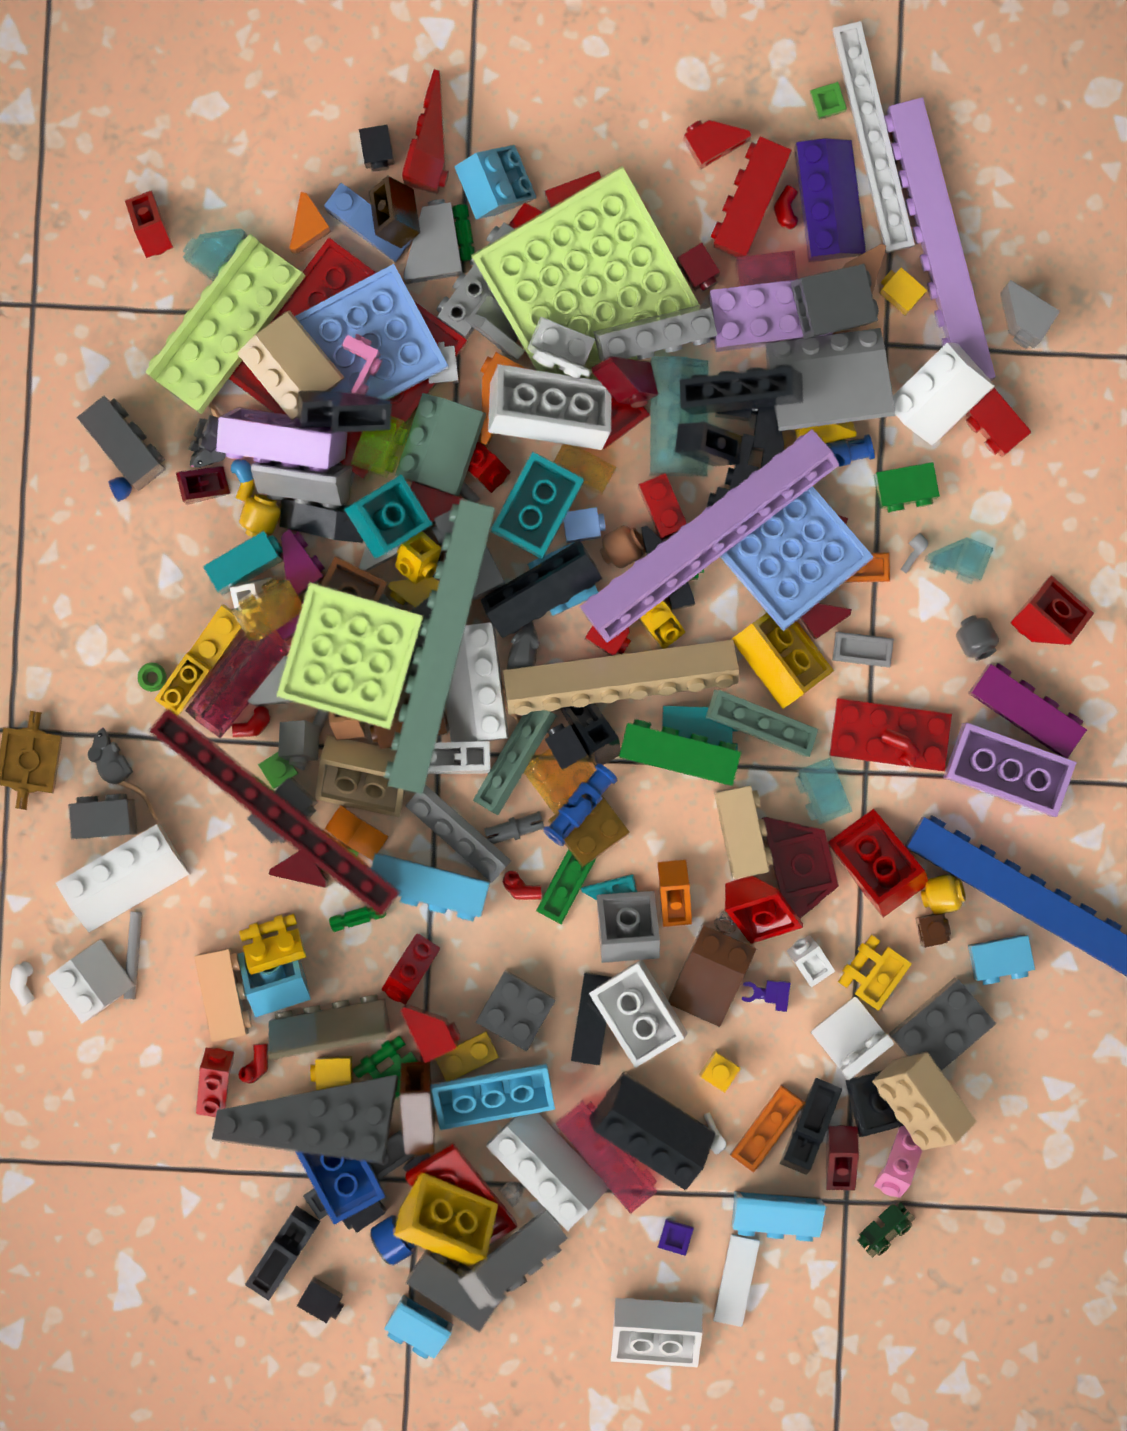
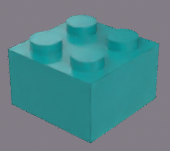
M402 474L344 509L375 559L388 553L432 525V522Z

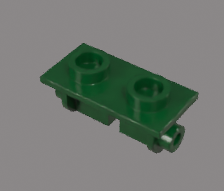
M900 1201L896 1205L892 1203L878 1216L885 1224L882 1228L873 1221L859 1233L858 1243L864 1249L868 1245L870 1246L865 1251L872 1258L876 1254L880 1256L885 1253L891 1246L890 1241L897 1235L902 1236L907 1233L913 1225L911 1222L915 1220L914 1216L909 1211L905 1215L903 1214L907 1209Z

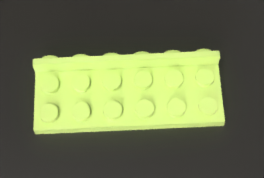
M249 234L238 243L235 253L230 260L220 267L218 276L212 284L202 291L201 298L197 304L187 311L178 329L168 336L166 345L160 353L150 360L146 373L202 415L241 363L242 359L237 352L255 334L272 322L305 278V275Z

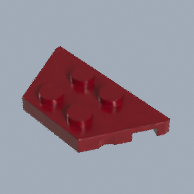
M762 817L761 819L765 823L766 840L771 851L779 891L799 919H801L818 905L821 900L839 887L825 830Z

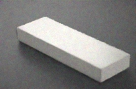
M731 1234L713 1321L739 1327L743 1326L760 1243L759 1240Z

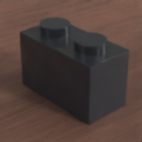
M707 422L678 424L675 452L711 466L739 465L743 436Z

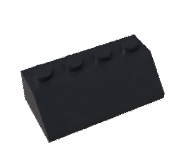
M626 1073L620 1076L589 1116L595 1133L685 1191L704 1169L715 1137L713 1130Z

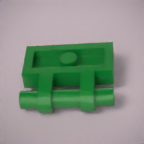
M399 1035L392 1041L387 1040L381 1044L382 1048L370 1057L366 1055L360 1059L361 1063L352 1070L358 1078L368 1072L373 1078L372 1080L397 1075L399 1079L396 1099L400 1096L401 1063L419 1061L412 1051L404 1057L400 1056L398 1050L405 1046L406 1043ZM390 1057L394 1064L381 1073L376 1066Z

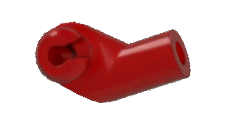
M789 185L785 186L774 204V212L780 226L793 229L798 224V218L794 215L791 204L798 191Z
M258 706L254 709V714L248 722L232 723L233 738L260 735L270 723L271 717L268 708Z
M889 728L885 730L882 742L904 751L901 755V761L914 765L917 757H920V750L908 736Z
M511 870L505 873L502 881L504 888L514 899L541 900V885H526L516 871Z
M253 1044L254 1059L245 1067H242L238 1073L239 1079L242 1082L254 1083L267 1072L268 1044Z

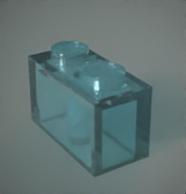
M831 757L797 770L798 777H795L794 780L800 794L806 793L809 803L805 807L811 821L816 819L818 824H822L852 812Z

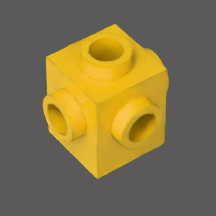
M421 531L400 545L397 550L398 556L395 567L402 575L406 576L414 584H417L424 578H431L436 573L442 548Z

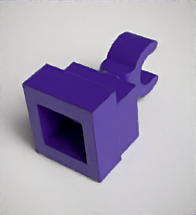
M767 980L766 988L757 987L750 981L743 983L744 986H750L754 990V994L751 997L743 996L741 998L743 1001L752 1002L755 999H764L765 1003L776 1004V1011L787 1012L790 982Z

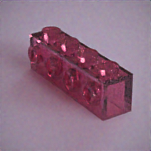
M257 620L185 711L199 724L221 739L241 712L249 705L248 700L281 659L288 655L291 646Z
M582 1099L556 1121V1125L631 1214L657 1192V1188L654 1185L658 1181L647 1168L644 1171L639 1168L635 1163L638 1161L637 1159L594 1132L589 1116L596 1106L591 1101L586 1104Z

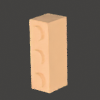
M229 948L194 956L211 1042L247 1035L248 1028L252 1027L249 1010L244 1011L242 1000L246 999L244 984L243 982L238 983L236 971L240 970L238 954H232V949Z

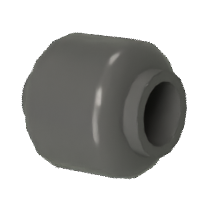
M974 615L960 623L962 627L957 631L956 638L968 658H975L976 661H979L996 652L995 647L999 643V638L987 618L977 619Z

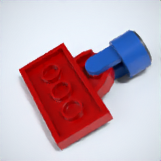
M454 1143L405 1173V1178L411 1187L414 1186L420 1174L424 1173L498 1204L489 1244L517 1228L514 1217ZM391 1215L372 1227L370 1232L372 1243L378 1254L387 1264L393 1266L416 1252L415 1247L418 1246L394 1236L398 1219L395 1215Z

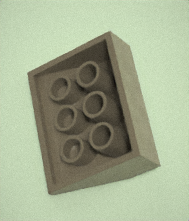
M376 994L361 997V1003L352 1005L349 1004V1000L333 1002L332 1008L321 1010L320 1005L303 1008V1014L292 1015V1010L274 1013L275 1019L268 1021L269 1059H278L386 1039L390 1035L391 1029L385 998L378 1000V995Z

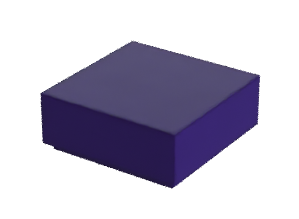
M665 1219L657 1247L686 1256L694 1227Z

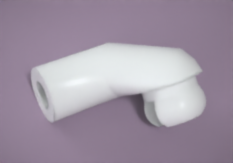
M26 961L13 967L10 979V988L22 1006L35 999L26 985L27 977L33 974L32 965Z

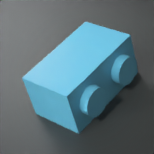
M1024 934L968 945L974 980H982L983 985L1000 982L999 977L1011 975V979L1028 977V971L1035 970L1028 935Z

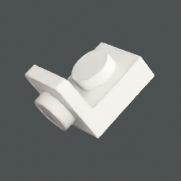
M810 935L797 940L787 950L788 955L811 988L835 972L819 945Z

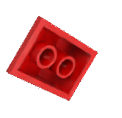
M875 809L869 811L828 841L830 848L883 918L925 888L926 883L929 881L925 870Z

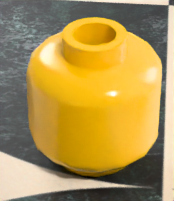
M255 494L254 497L245 500L239 518L240 525L246 529L245 534L254 537L263 531L267 535L274 533L281 513L280 508L276 505V500L268 499L263 494Z
M951 874L928 879L925 890L921 891L924 907H930L934 914L958 911L962 906V902L966 901V894L961 879H956Z

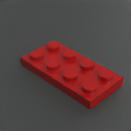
M837 698L829 756L945 771L952 714ZM887 728L908 736L920 750V757H917L914 765L901 761V755L904 751L882 742L883 734Z

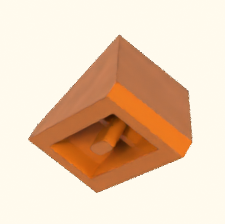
M304 192L300 193L291 238L290 250L293 254H299L331 232L330 227L310 197Z
M342 805L339 806L325 827V830L372 861L375 854L380 851L389 837Z

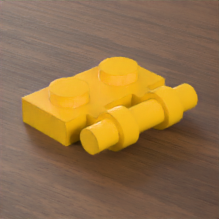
M294 913L283 916V914L274 916V920L262 924L256 922L250 924L249 928L239 931L242 942L253 939V943L243 946L250 975L306 958L298 928L291 931L287 929V927L298 924ZM278 931V935L263 939L262 935Z
M870 935L865 944H860L857 949L859 952L850 965H845L842 970L844 973L838 982L845 988H848L853 979L856 980L860 985L854 994L879 1011L912 963L888 946L882 955H879L874 950L880 943V940ZM868 958H870L875 964L865 977L859 971Z

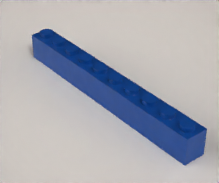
M933 815L929 819L921 817L905 844L907 849L1127 977V935L1120 931L1122 927L1120 924L1109 918H1106L1105 921L1095 917L1097 911L1083 903L1078 907L1069 902L1071 896L1057 888L1055 892L1045 888L1046 881L1034 874H1031L1029 878L1019 872L1021 869L1019 865L1008 859L1004 863L994 858L996 852L982 844L979 848L969 843L971 838L958 830H955L954 834L944 829L946 823Z

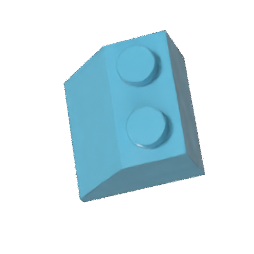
M244 952L238 954L245 994L255 1017L311 1000L307 979L300 959L250 975Z
M403 1295L384 1329L388 1331L387 1336L399 1344H402L403 1341L413 1346L412 1351L422 1358L427 1359L430 1356L435 1359L451 1335L453 1324Z

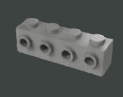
M504 222L500 228L495 226L486 240L491 244L514 229ZM473 259L470 261L472 268L467 275L462 273L454 283L453 287L456 290L450 299L445 296L436 309L439 312L437 318L466 340L475 329L466 322L486 294L495 299Z
M706 304L593 331L601 361L611 356L620 358L637 356L639 360L655 356L654 351L665 349V352H674L681 350L682 344L693 342V345H702L709 343L710 337L717 336L712 308Z
M548 1210L532 1218L458 1281L479 1309L489 1303L494 1307L507 1297L504 1294L506 1290L510 1289V1291H513L525 1282L523 1276L526 1273L530 1276L542 1268L543 1264L541 1261L545 1257L549 1260L561 1251L559 1245L568 1238Z

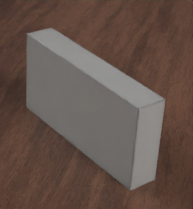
M836 632L832 661L890 668L894 639Z

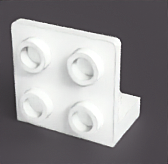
M540 316L527 349L534 354L532 358L537 360L536 362L553 368L554 364L560 365L559 369L565 374L580 379L581 374L589 377L591 373L584 365L595 339Z
M857 997L850 999L811 1031V1034L848 1080L895 1044Z

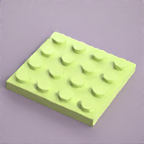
M309 583L277 696L390 729L423 616Z

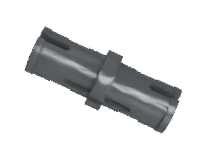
M540 811L516 820L514 817L509 818V822L484 828L486 837L498 833V835L487 838L492 844H496L512 838L518 840L521 839V835L543 830L544 824L543 821L531 824L532 822L542 820Z

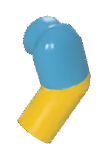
M237 459L231 464V472L236 474L241 483L235 498L245 502L247 498L251 497L255 488V482L251 472V464L246 460Z

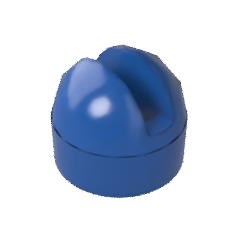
M117 477L108 481L117 502L126 499L131 494L132 486L126 478Z

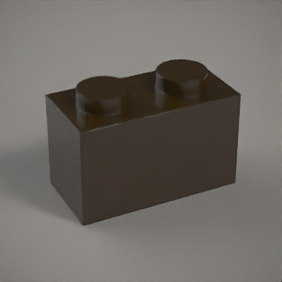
M387 176L369 191L375 235L399 248H403L420 233L414 189Z

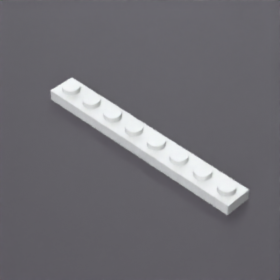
M859 21L833 27L832 32L883 244L887 245L885 253L914 247L915 243L862 23Z

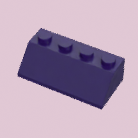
M824 138L796 142L794 152L808 261L815 262L860 256L866 252L852 140Z

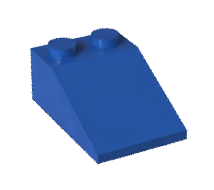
M296 1152L334 1225L386 1197L370 1162Z

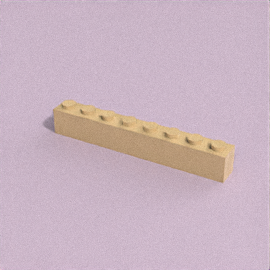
M726 640L503 670V680L508 715H526L533 711H555L563 707H584L592 703L603 702L608 704L622 699L631 698L639 700L652 695L669 696L675 692L682 691L698 692L712 687L727 688L738 684L739 667L734 641Z

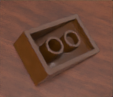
M702 924L668 1002L671 1006L720 1027L748 970L756 948Z

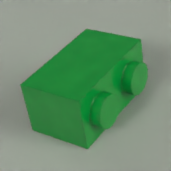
M933 462L876 472L874 474L880 509L887 508L888 513L905 510L904 505L916 503V508L933 505V499H937L940 496Z

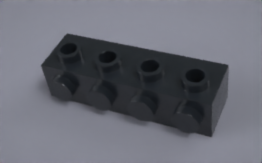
M777 365L773 369L765 370L763 368L747 369V372L739 373L723 371L719 375L713 376L697 374L691 376V378L680 379L681 409L691 415L803 403L802 373L793 368L792 365Z
M579 540L481 598L480 601L486 615L501 637L504 638L509 634L518 632L521 627L534 619L543 617L546 612L556 606L568 602L571 597L581 591L592 588L598 581L602 580L596 564Z

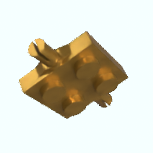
M30 711L28 728L12 729L3 727L0 746V785L18 791L15 805L17 809L27 810L29 793L37 791L54 793L62 736L47 734L39 730L42 712Z

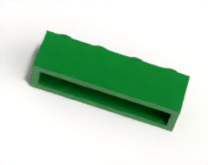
M634 719L633 724L627 723L619 758L733 786L741 752L735 750L736 744L719 741L717 746L707 743L708 737L692 733L690 739L679 736L680 730L665 726L662 727V731L650 729L651 723Z

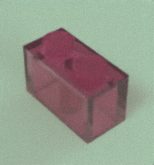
M794 250L737 257L735 261L738 287L798 279Z

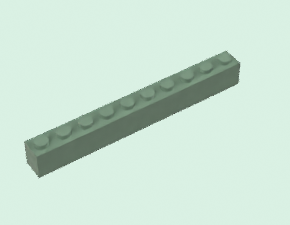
M463 499L460 500L459 505L453 504L449 521L455 522L452 534L446 532L442 550L447 551L445 562H438L435 578L440 579L437 591L431 590L427 606L433 608L431 618H424L420 633L421 636L426 637L423 648L417 647L413 664L418 665L416 677L410 675L406 693L411 694L409 705H402L398 720L404 722L402 733L395 732L391 749L397 752L394 762L388 761L384 778L390 779L388 784L390 787L423 794L495 510L494 507Z

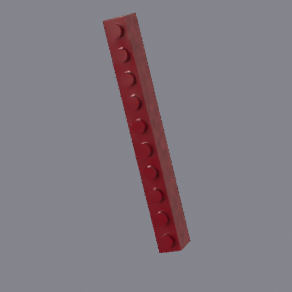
M167 708L149 730L151 734L380 916L384 915L401 893L398 888L173 709Z

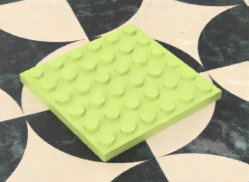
M622 166L471 255L537 371L568 375L559 369L560 365L554 364L553 368L536 362L537 360L532 358L534 354L527 349L540 316L595 339L593 331L699 305ZM595 341L584 365L591 373L589 377L581 374L580 378L598 380L591 367L602 362L599 359ZM637 356L630 357V358H626V359L638 360V359H637Z

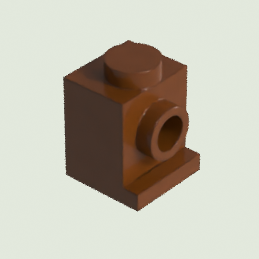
M932 914L915 918L922 947H931L950 941L951 931L945 914Z

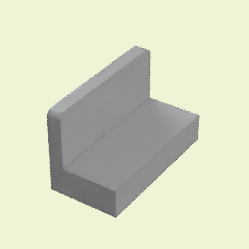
M486 294L466 322L505 354L519 360L525 350L516 344L518 337L498 302Z

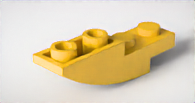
M222 604L154 700L166 709L171 708L180 715L234 643L233 640L247 621L240 615L236 616L233 610Z

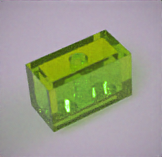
M391 416L390 430L362 431L351 464L358 469L384 478L388 477L389 472L394 473L399 459L395 454L398 446L404 445L409 431L405 428L406 423L404 420Z

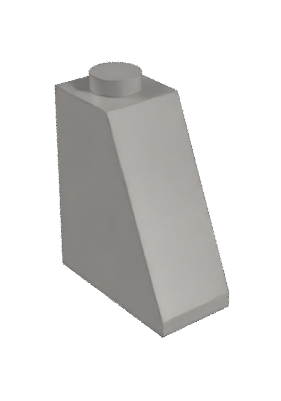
M444 199L429 201L428 206H424L421 209L419 217L420 233L413 239L404 271L406 284L460 276L462 274L451 202L445 203Z

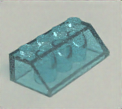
M653 356L651 357V365L659 395L650 399L649 476H659L664 473L667 476H707V464L676 453L675 446L678 424L708 423V413L691 415L681 409L680 379L691 378V376L697 374L708 375V361L687 357Z

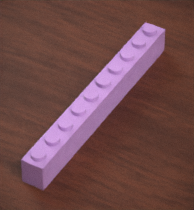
M923 97L891 105L888 107L887 115H884L887 131L888 133L892 132L895 142L891 143L894 160H899L902 171H898L900 185L902 188L907 189L909 196L908 199H905L909 216L914 215L916 226L913 227L914 239L916 244L921 243L923 254L920 255L921 266L924 272L928 271L931 282L927 283L928 293L931 300H936L938 310L934 311L938 328L943 327L945 338H942V346L946 343H958L984 374L993 381L996 376Z
M813 430L800 436L786 450L776 454L770 462L750 474L748 479L736 488L729 490L723 498L712 506L707 507L693 521L683 525L676 534L668 540L661 542L655 550L643 559L636 561L621 576L614 578L604 589L590 596L580 606L581 610L608 643L837 468L839 464L833 452Z

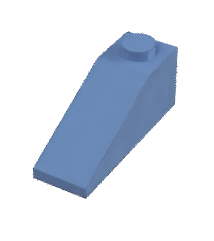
M342 182L324 205L326 212L395 263L411 243L410 241L403 248H399L376 236L371 204Z

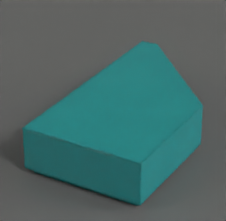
M633 874L581 887L583 893L597 900V895L637 892Z

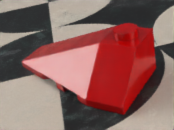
M434 69L424 99L423 108H425L424 114L421 113L417 121L415 134L417 139L412 138L402 178L404 184L409 187L438 194L439 188H445L449 171L445 170L440 71Z

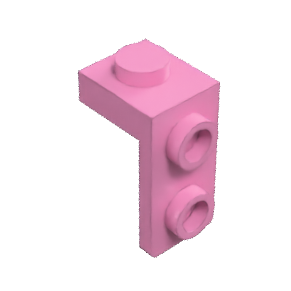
M356 334L355 338L347 335L342 346L345 350L367 360L350 392L366 395L369 386L365 384L370 375L375 376L382 360L379 359L380 352L370 346L372 342Z
M905 1126L899 1127L887 1163L877 1176L874 1187L881 1189L884 1194L901 1198L911 1185L923 1151L913 1142L912 1136Z

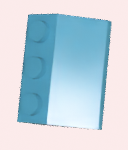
M735 1191L732 1229L738 1230V1235L755 1236V1232H765L768 1238L784 1239V1234L796 1235V1240L813 1241V1237L821 1236L826 1206L822 1199Z

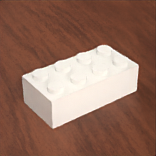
M498 364L490 382L488 432L602 450L611 433V394L599 380L578 379L568 375Z

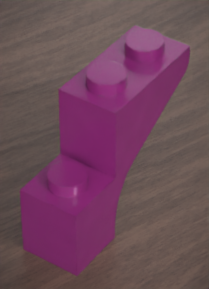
M290 529L281 536L286 594L278 608L267 616L284 641L292 638L296 631L305 600L299 601L297 598L307 591L309 583L317 584L322 581L324 575L321 572L325 570L318 557L314 555L311 558L304 549L309 545L298 531L293 534Z

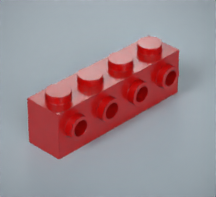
M761 136L757 144L751 142L745 158L749 160L745 170L739 169L733 184L738 186L734 197L728 195L722 211L727 213L723 223L717 221L711 234V238L715 239L714 248L745 261L790 157L791 149Z

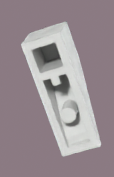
M489 741L435 743L428 774H485L490 772Z

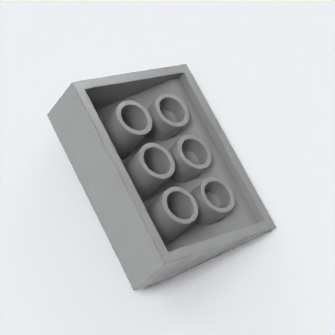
M881 328L817 336L808 339L802 338L765 343L767 369H773L777 365L786 364L792 365L793 368L802 373L803 403L774 406L779 431L895 416Z

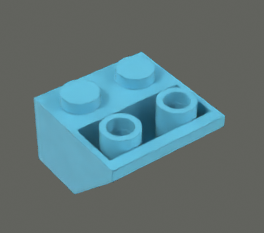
M515 145L476 152L454 166L476 220L496 216L520 206L524 202L527 203L537 198Z

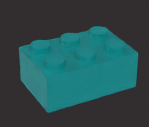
M532 452L494 522L491 532L543 559L581 489L584 479Z

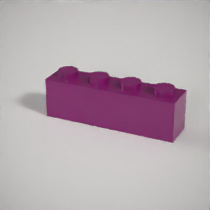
M999 663L995 666L992 664L987 665L968 694L1058 756L1068 759L1087 731L1086 728L1081 726L1084 721L1070 712L1065 715L1059 711L1058 707L1060 705L1051 698L1045 696L1042 699L1034 694L1035 688L1028 682L1021 679L1018 683L1010 677L1012 672Z

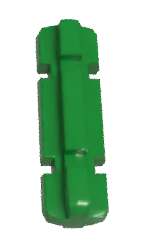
M459 204L453 206L452 211L453 217L456 219L454 223L458 246L461 247L459 249L460 260L471 261V255L475 253L474 246H472L473 237L470 220L467 219L469 217L468 206L466 204Z
M365 906L345 912L343 916L341 914L329 918V923L332 931L337 932L345 929L346 926L350 928L370 922L373 918L375 920L386 916V912L380 916L370 907L367 908Z

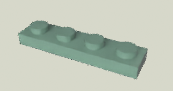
M714 690L705 717L804 757H810L818 732L817 728L721 690Z
M540 710L530 712L521 717L474 797V802L499 815L554 722L556 714L551 711Z

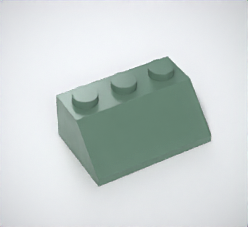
M422 393L395 476L402 474L408 482H415L459 496L486 413L445 398Z

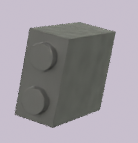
M865 264L811 275L790 282L804 339L860 327L878 321V305L872 297L870 289L872 284L871 276L866 270Z

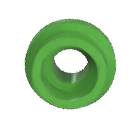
M147 663L140 668L137 679L139 685L144 690L155 692L165 685L167 674L161 665ZM150 672H155L158 676L157 681L154 683H150L147 679Z

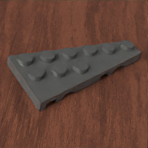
M394 1075L217 1110L212 1139L218 1142L384 1164L399 1077Z

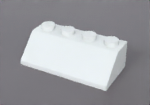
M492 622L465 626L446 700L451 742L492 741L509 738L495 626Z
M156 824L56 882V885L72 912L86 930L91 932L189 875V872L162 825Z
M539 1113L514 1117L487 1143L486 1147L567 1231L592 1208L609 1188L601 1177Z

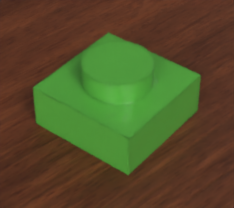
M838 82L810 90L818 120L846 112L847 108Z
M278 752L258 764L273 789L279 787L288 777L293 778L299 774L294 765H290L288 760L278 756Z

